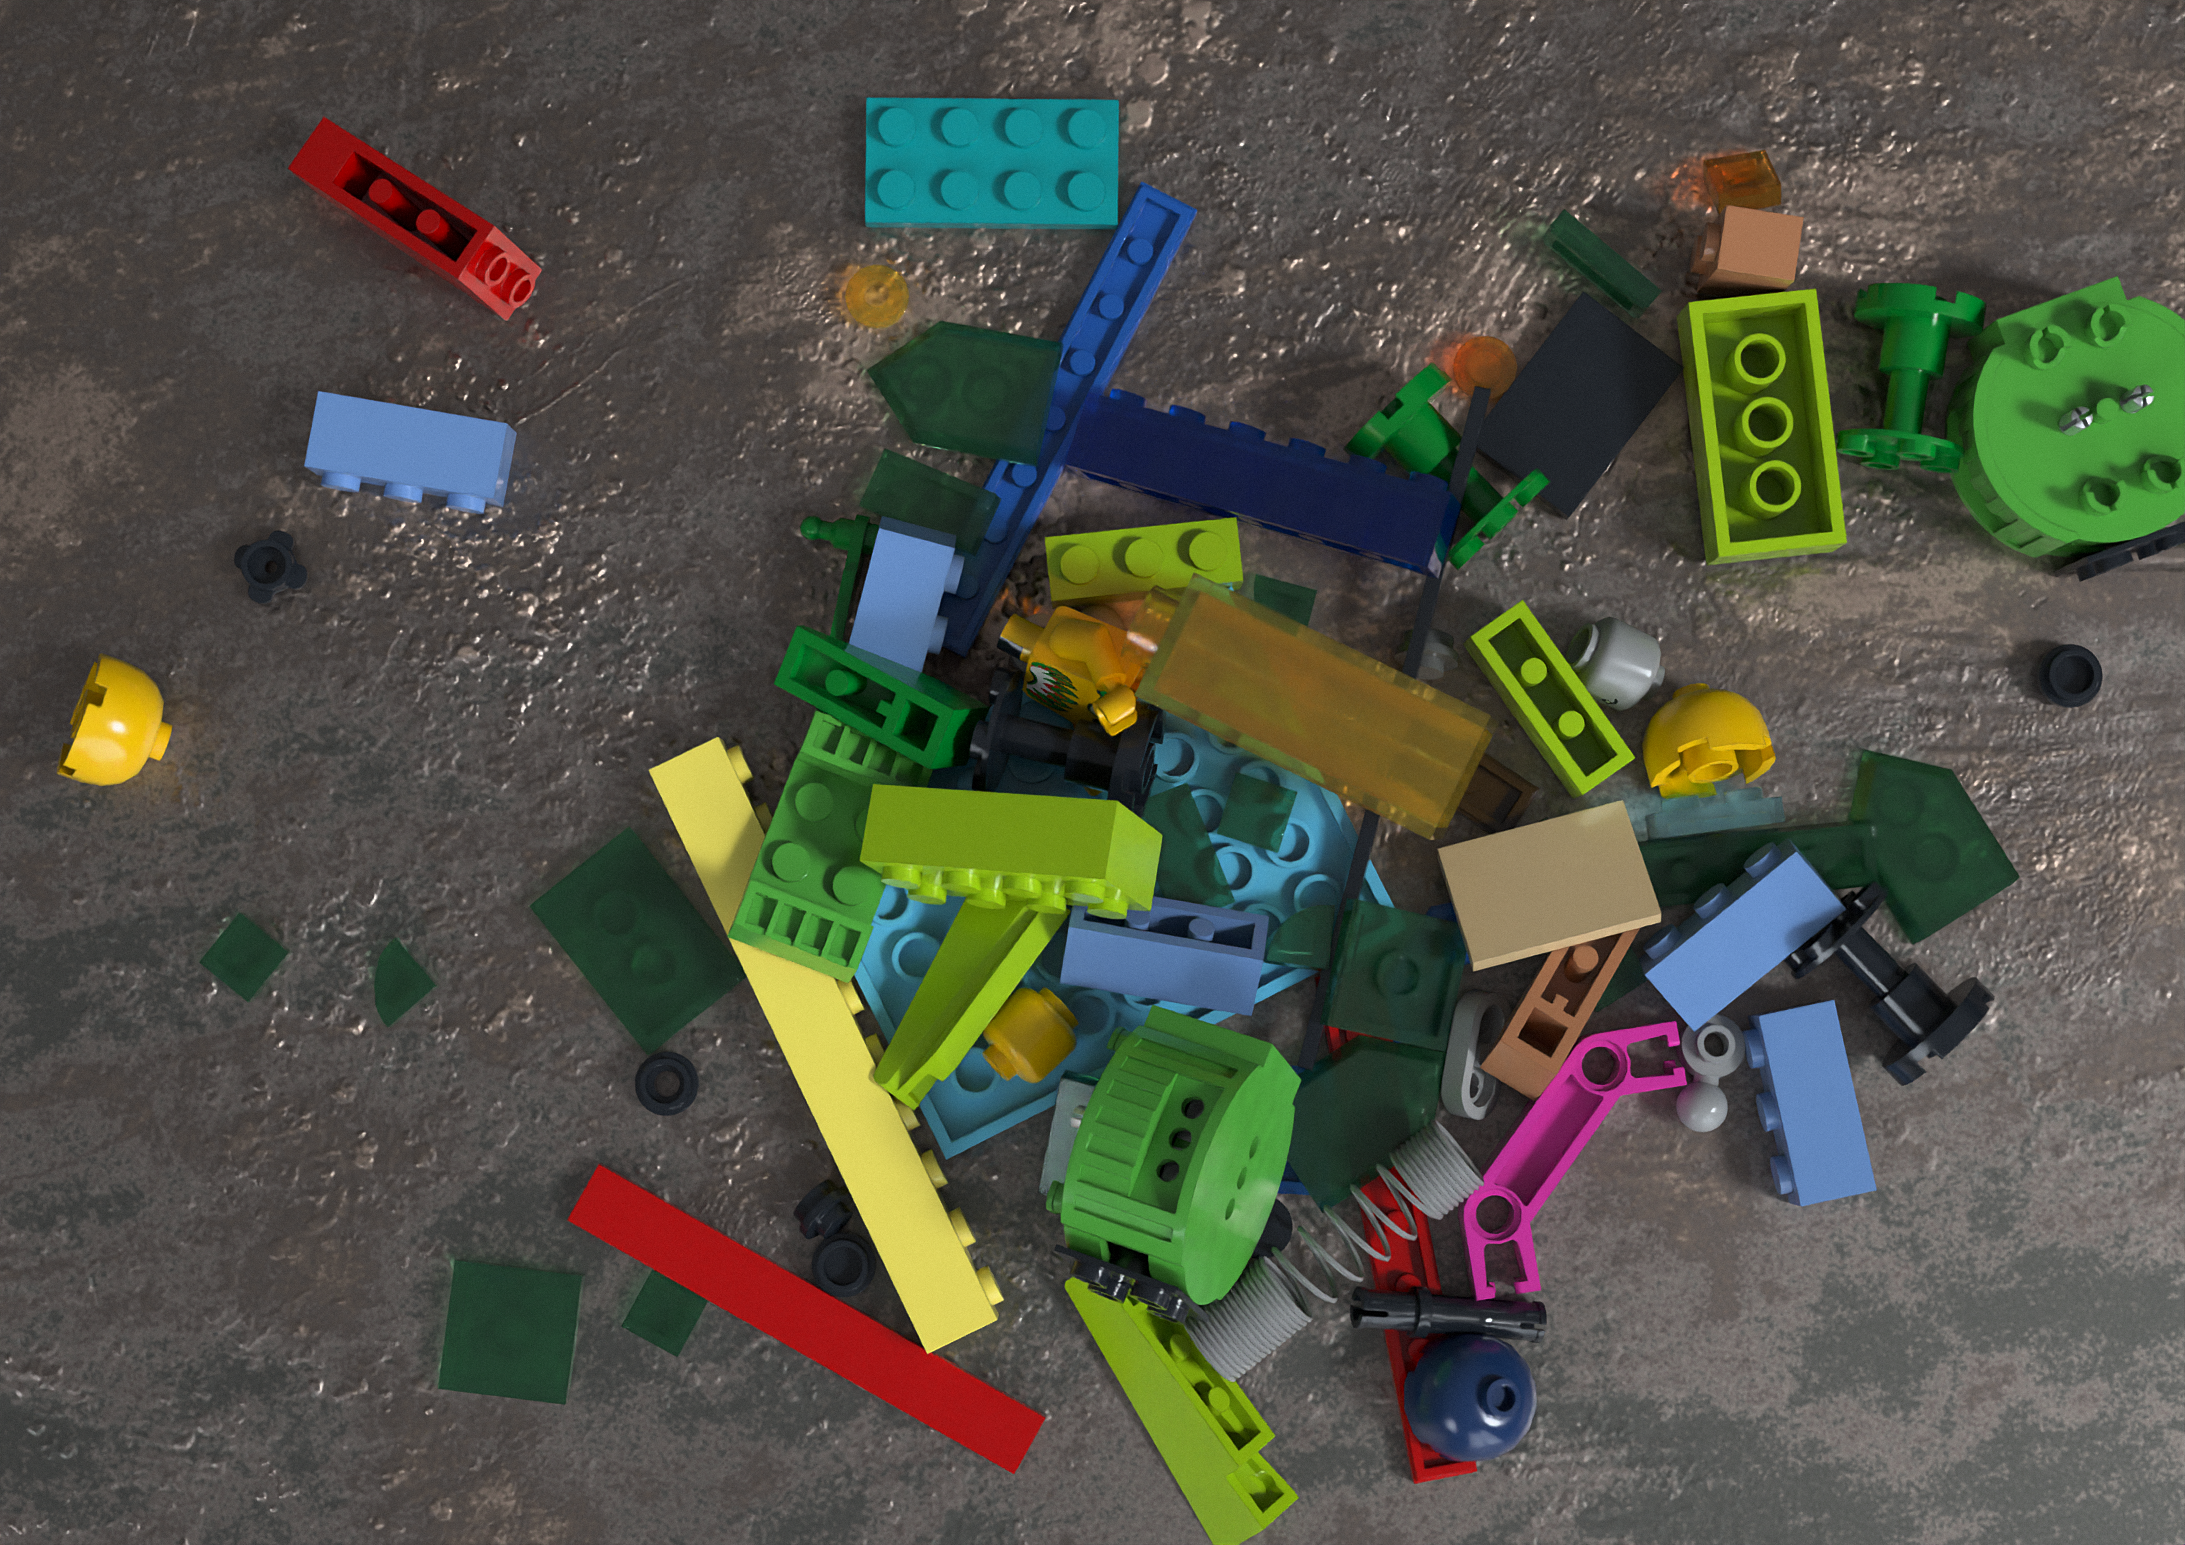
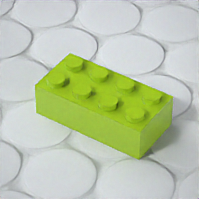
M1816 288L1688 302L1677 315L1682 366L1684 367L1683 374L1706 566L1827 553L1840 548L1847 543Z
M873 784L860 861L882 874L881 882L890 886L907 889V898L921 903L945 904L948 895L967 897L966 902L968 904L987 909H1004L1006 900L1027 902V908L1042 913L1064 914L1066 905L1088 907L1087 912L1095 916L1125 919L1127 917V910L1151 912L1163 835L1119 801Z

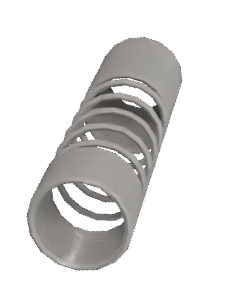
M1431 1120V1124H1426V1128H1421L1420 1132H1416L1415 1136H1411L1410 1140H1406L1405 1144H1401L1400 1148H1396L1395 1152L1390 1153L1393 1165L1420 1201L1382 1164L1377 1163L1376 1165L1377 1171L1406 1217L1411 1229V1235L1400 1229L1384 1215L1356 1185L1350 1184L1351 1192L1366 1213L1381 1240L1385 1256L1364 1242L1329 1205H1324L1325 1213L1337 1229L1355 1261L1359 1276L1353 1275L1341 1266L1316 1242L1303 1226H1298L1297 1231L1322 1268L1331 1287L1333 1297H1329L1318 1290L1285 1258L1277 1247H1272V1253L1285 1270L1291 1282L1270 1259L1265 1256H1259L1258 1260L1255 1259L1253 1264L1250 1263L1248 1268H1244L1235 1284L1220 1301L1214 1300L1206 1305H1198L1210 1316L1208 1322L1186 1316L1184 1327L1190 1338L1206 1360L1224 1379L1235 1382L1236 1378H1240L1241 1374H1245L1246 1370H1250L1251 1366H1255L1256 1362L1261 1361V1358L1271 1354L1272 1350H1276L1277 1346L1280 1347L1282 1342L1285 1343L1287 1338L1290 1339L1292 1334L1295 1335L1297 1330L1300 1331L1302 1326L1305 1327L1307 1322L1310 1323L1312 1321V1310L1299 1281L1322 1300L1330 1303L1338 1301V1288L1324 1259L1348 1279L1356 1282L1364 1280V1267L1348 1235L1376 1259L1386 1262L1390 1260V1246L1374 1214L1402 1238L1412 1241L1417 1238L1415 1222L1398 1190L1423 1213L1431 1218L1441 1220L1444 1214L1447 1215L1449 1210H1453L1454 1206L1458 1207L1459 1202L1463 1203L1464 1198L1468 1199L1469 1194H1474V1190H1479V1186H1484V1179L1473 1162L1437 1120Z

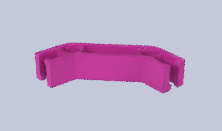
M1661 1021L1588 1033L1578 1037L1554 1079L1535 1102L1529 1099L1480 1168L1479 1172L1484 1179V1186H1479V1190H1474V1194H1469V1198H1464L1463 1203L1459 1202L1458 1222L1470 1294L1474 1299L1478 1301L1495 1298L1496 1293L1494 1281L1486 1282L1484 1247L1489 1243L1502 1244L1510 1240L1512 1241L1520 1273L1519 1277H1514L1515 1293L1521 1294L1541 1290L1530 1222L1620 1096L1687 1085L1684 1067L1676 1066L1675 1060L1663 1061L1664 1074L1632 1076L1630 1073L1631 1061L1627 1053V1046L1631 1043L1658 1037V1040L1666 1041L1667 1047L1680 1045L1676 1021ZM1595 1047L1606 1049L1613 1060L1611 1075L1604 1082L1598 1084L1590 1082L1582 1070V1061L1585 1054ZM1491 1195L1501 1196L1509 1208L1506 1223L1494 1231L1483 1230L1476 1219V1209L1479 1203Z

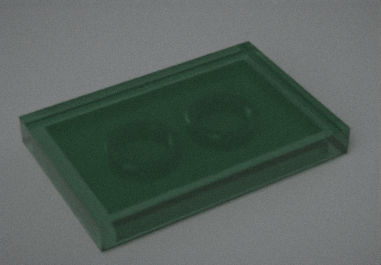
M630 826L530 905L533 912L648 1056L652 1055L747 979L740 962Z

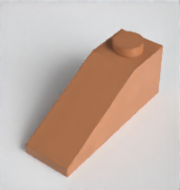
M1640 928L1548 952L1480 1068L1535 1102L1557 1075Z

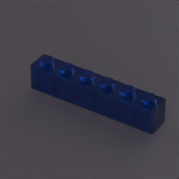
M1111 389L1109 397L1088 392L1065 463L1079 477L1217 517H1237V522L1432 578H1439L1461 509V504L1453 493L1446 491L1448 487L1446 481L1420 472H1411L1409 480L1385 474L1387 469L1385 464L1359 455H1350L1348 463L1326 458L1325 448L1302 439L1290 438L1287 446L1265 441L1266 432L1240 422L1230 421L1227 430L1205 424L1207 417L1204 414L1178 405H1170L1168 413L1146 408L1147 399L1121 389Z

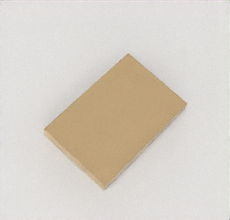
M1623 800L1437 849V858L1473 972L1661 922L1662 913Z

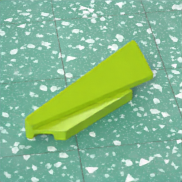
M966 897L873 1074L874 1081L912 1110H915L937 1079L944 1081L957 1068L1071 911L1066 908L1064 914H1048L1027 908V902L1006 900L1004 909H987L968 904Z
M1075 1277L1065 1282L1067 1293L1213 1545H1239L1264 1530L1299 1498L1287 1482L1258 1452L1275 1437V1434L1237 1382H1230L1224 1379L1206 1360L1190 1338L1184 1324H1176L1151 1314L1146 1310L1148 1305L1135 1300L1129 1294H1127L1125 1302L1122 1304L1087 1289L1089 1284Z

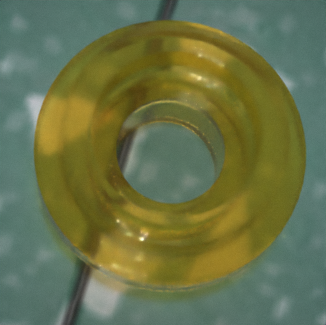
M871 265L862 268L850 279L846 289V304L852 317L861 325L871 329H884L896 324L904 316L909 304V291L905 280L897 271L884 265ZM876 285L885 287L889 291V298L886 303L881 306L868 304L865 300V295L869 288Z

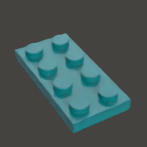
M866 97L865 225L872 228L1116 230L1118 227L1119 100Z

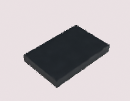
M1583 291L1484 419L1476 451L1518 484L1534 469L1538 468L1550 482L1536 497L1567 520L1684 367Z

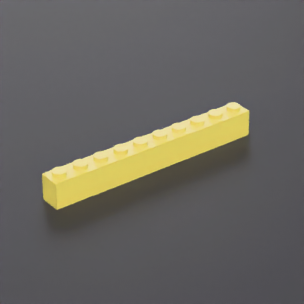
M716 737L650 769L649 773L728 935L773 814L766 802L755 806L745 784L755 778L740 746L736 745L728 749L724 740ZM729 938L926 1353L929 1354L998 1320L999 1314L994 1305L1004 1300L1003 1295L989 1266L987 1265L977 1270L967 1246L975 1243L976 1239L960 1207L950 1212L938 1189L948 1184L945 1173L932 1149L921 1153L911 1132L912 1129L921 1126L915 1111L874 1081L873 1074L886 1050L877 1033L866 1037L855 1014L865 1010V1007L852 980L849 983L843 982Z

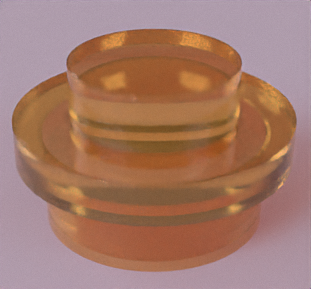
M1490 336L1475 337L1464 343L1453 361L1454 380L1460 390L1471 398L1475 386L1491 388L1489 400L1501 396L1513 383L1517 371L1516 359L1509 346L1503 341Z

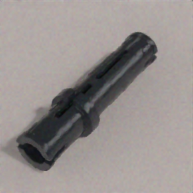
M1357 1286L1353 1291L1351 1299L1353 1301H1361V1306L1350 1305V1319L1353 1328L1405 1331L1410 1338L1424 1339L1428 1333L1451 1335L1468 1333L1488 1334L1500 1339L1540 1343L1545 1335V1330L1534 1328V1324H1547L1545 1305L1540 1301L1521 1302L1497 1299L1477 1301L1473 1297L1431 1294L1427 1287L1412 1286L1408 1292L1367 1289L1366 1287Z

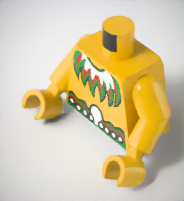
M1058 606L1045 628L1015 613L1010 617L1000 635L997 649L1027 663L1022 688L1027 696L1071 721L1074 729L1080 719L1101 723L1105 731L1110 736H1114L1137 721L1136 701L1141 694L1154 643L1067 606ZM1084 787L1086 792L1091 796H1096L1104 792Z

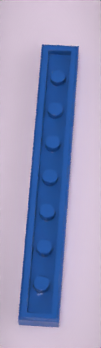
M1142 181L956 536L953 554L965 557L956 593L952 594L943 591L937 615L948 617L941 647L964 659L967 658L1197 215V209Z

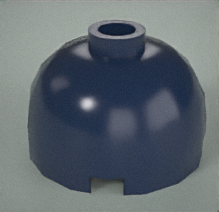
M1444 1334L1428 1342L1419 1352L1424 1353V1355L1418 1360L1415 1371H1408L1404 1383V1411L1413 1434L1422 1444H1429L1435 1452L1442 1454L1439 1456L1450 1461H1487L1513 1450L1529 1431L1537 1408L1536 1384L1526 1360L1511 1344L1488 1334Z

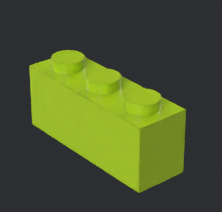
M1237 517L1045 537L1052 609H1056L1058 606L1077 607L1220 592L1231 586L1233 590H1239L1243 584Z
M1523 600L1470 636L1463 643L1466 650L1573 799L1584 795L1635 759L1633 753Z

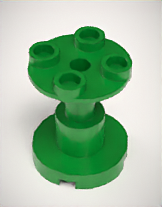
M1875 283L1868 285L1867 292L1861 288L1857 291L1854 318L1865 325L1884 330L1878 370L1889 375L1890 382L1883 428H1858L1839 431L1835 435L1836 451L1838 453L1862 457L1861 465L1875 469L1898 470L1900 460L1921 462L1920 468L1927 471L1951 474L1959 472L1960 459L1964 457L1965 449L1954 442L1922 435L1921 432L1929 381L1943 378L1949 338H1966L1977 336L1983 332L1987 304L1983 300L1957 291L1954 304L1948 302L1943 297L1936 296L1937 287L1911 283Z
M1433 362L1425 367L1395 394L1396 397L1381 412L1378 411L1346 444L1343 450L1352 458L1351 461L1361 469L1385 449L1418 484L1429 476L1448 494L1456 456L1458 455L1456 448L1460 445L1462 436L1431 404L1448 387L1452 379ZM1472 466L1461 510L1476 525L1449 551L1448 561L1458 571L1485 545L1477 536L1480 532L1491 540L1517 515L1518 510L1511 504L1514 499L1522 507H1525L1549 484L1550 480L1536 468L1503 498Z

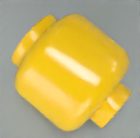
M1022 987L1004 1002L982 1032L985 1040L990 1045L982 1052V1055L989 1065L1007 1082L1017 1074L1026 1082L1038 1083L1074 1051L1077 1039L1073 1029L1079 1023L1068 1007L1048 988L1043 987L1037 992L1033 989Z

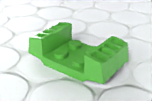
M815 709L727 937L849 983L856 973L874 928L871 924L886 884L881 882L882 874L860 861L873 784L927 788L933 769L922 766L835 717Z

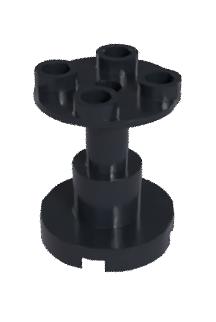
M998 667L993 676L989 693V704L994 705L990 721L979 720L972 736L970 758L977 759L972 779V790L994 792L1002 779L1009 756L1013 755L1065 768V782L1108 792L1107 800L1119 801L1142 819L1158 768V764H1154L1155 743L1163 744L1166 726V710L1163 708L1166 707L1146 701H1136L1137 721L1114 736H1110L1101 723L1080 719L1075 729L1071 730L1019 717L1023 697V673L1019 670Z
M1872 880L1857 894L1852 890L1840 900L1846 910L1832 920L1830 925L1815 937H1811L1783 961L1792 969L1791 975L1795 979H1800L1834 953L1875 995L1869 1004V1008L1899 1037L1883 1059L1882 1067L1901 1086H1904L1926 1073L1917 1063L1925 1056L1930 1059L1938 1055L1943 1059L1958 1046L1984 1018L1990 1009L1986 1003L1993 1001L1995 996L1976 977L1963 981L1946 994L1916 962L1903 969L1862 927L1879 908L1889 892V889L1884 884L1879 885L1875 880Z

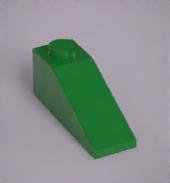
M804 625L796 626L774 685L928 769L966 766L970 758V746L976 724L979 720L985 721L990 709L989 706L939 679Z

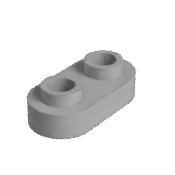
M1479 989L1469 990L1460 998L1451 1012V1031L1445 1066L1439 1081V1090L1445 1108L1452 1115L1480 1120L1487 1117L1498 1102L1502 1081L1482 1070L1480 1066L1511 1015L1509 1002L1500 993Z

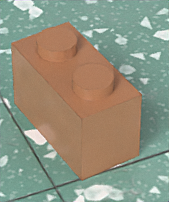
M1726 205L1713 223H1706L1703 236L1696 235L1690 259V273L1699 274L1697 293L1732 298L1784 292L1795 279L1804 217Z

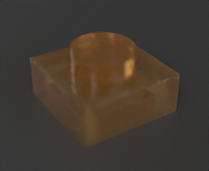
M1766 150L1703 160L1704 184L1718 215L1726 205L1755 210L1781 205V182Z

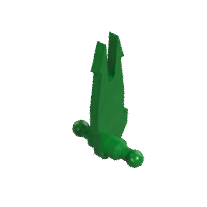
M859 514L856 515L855 520L840 517L834 522L824 521L817 516H808L800 524L802 536L808 540H828L834 548L848 551L830 633L831 637L846 642L865 554L872 555L879 525L870 523L869 516Z

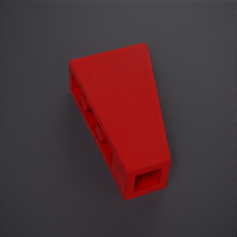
M322 118L287 168L317 194L505 321L509 319L516 308L522 306L531 296L535 287V280L542 269L497 227L329 119Z

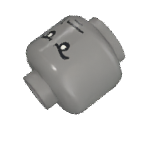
M1615 617L1598 620L1594 625L1591 623L1583 625L1570 643L1565 659L1594 700L1618 711L1632 708L1641 699L1650 700L1659 690L1665 675V668L1660 665L1661 651L1658 641L1649 634Z

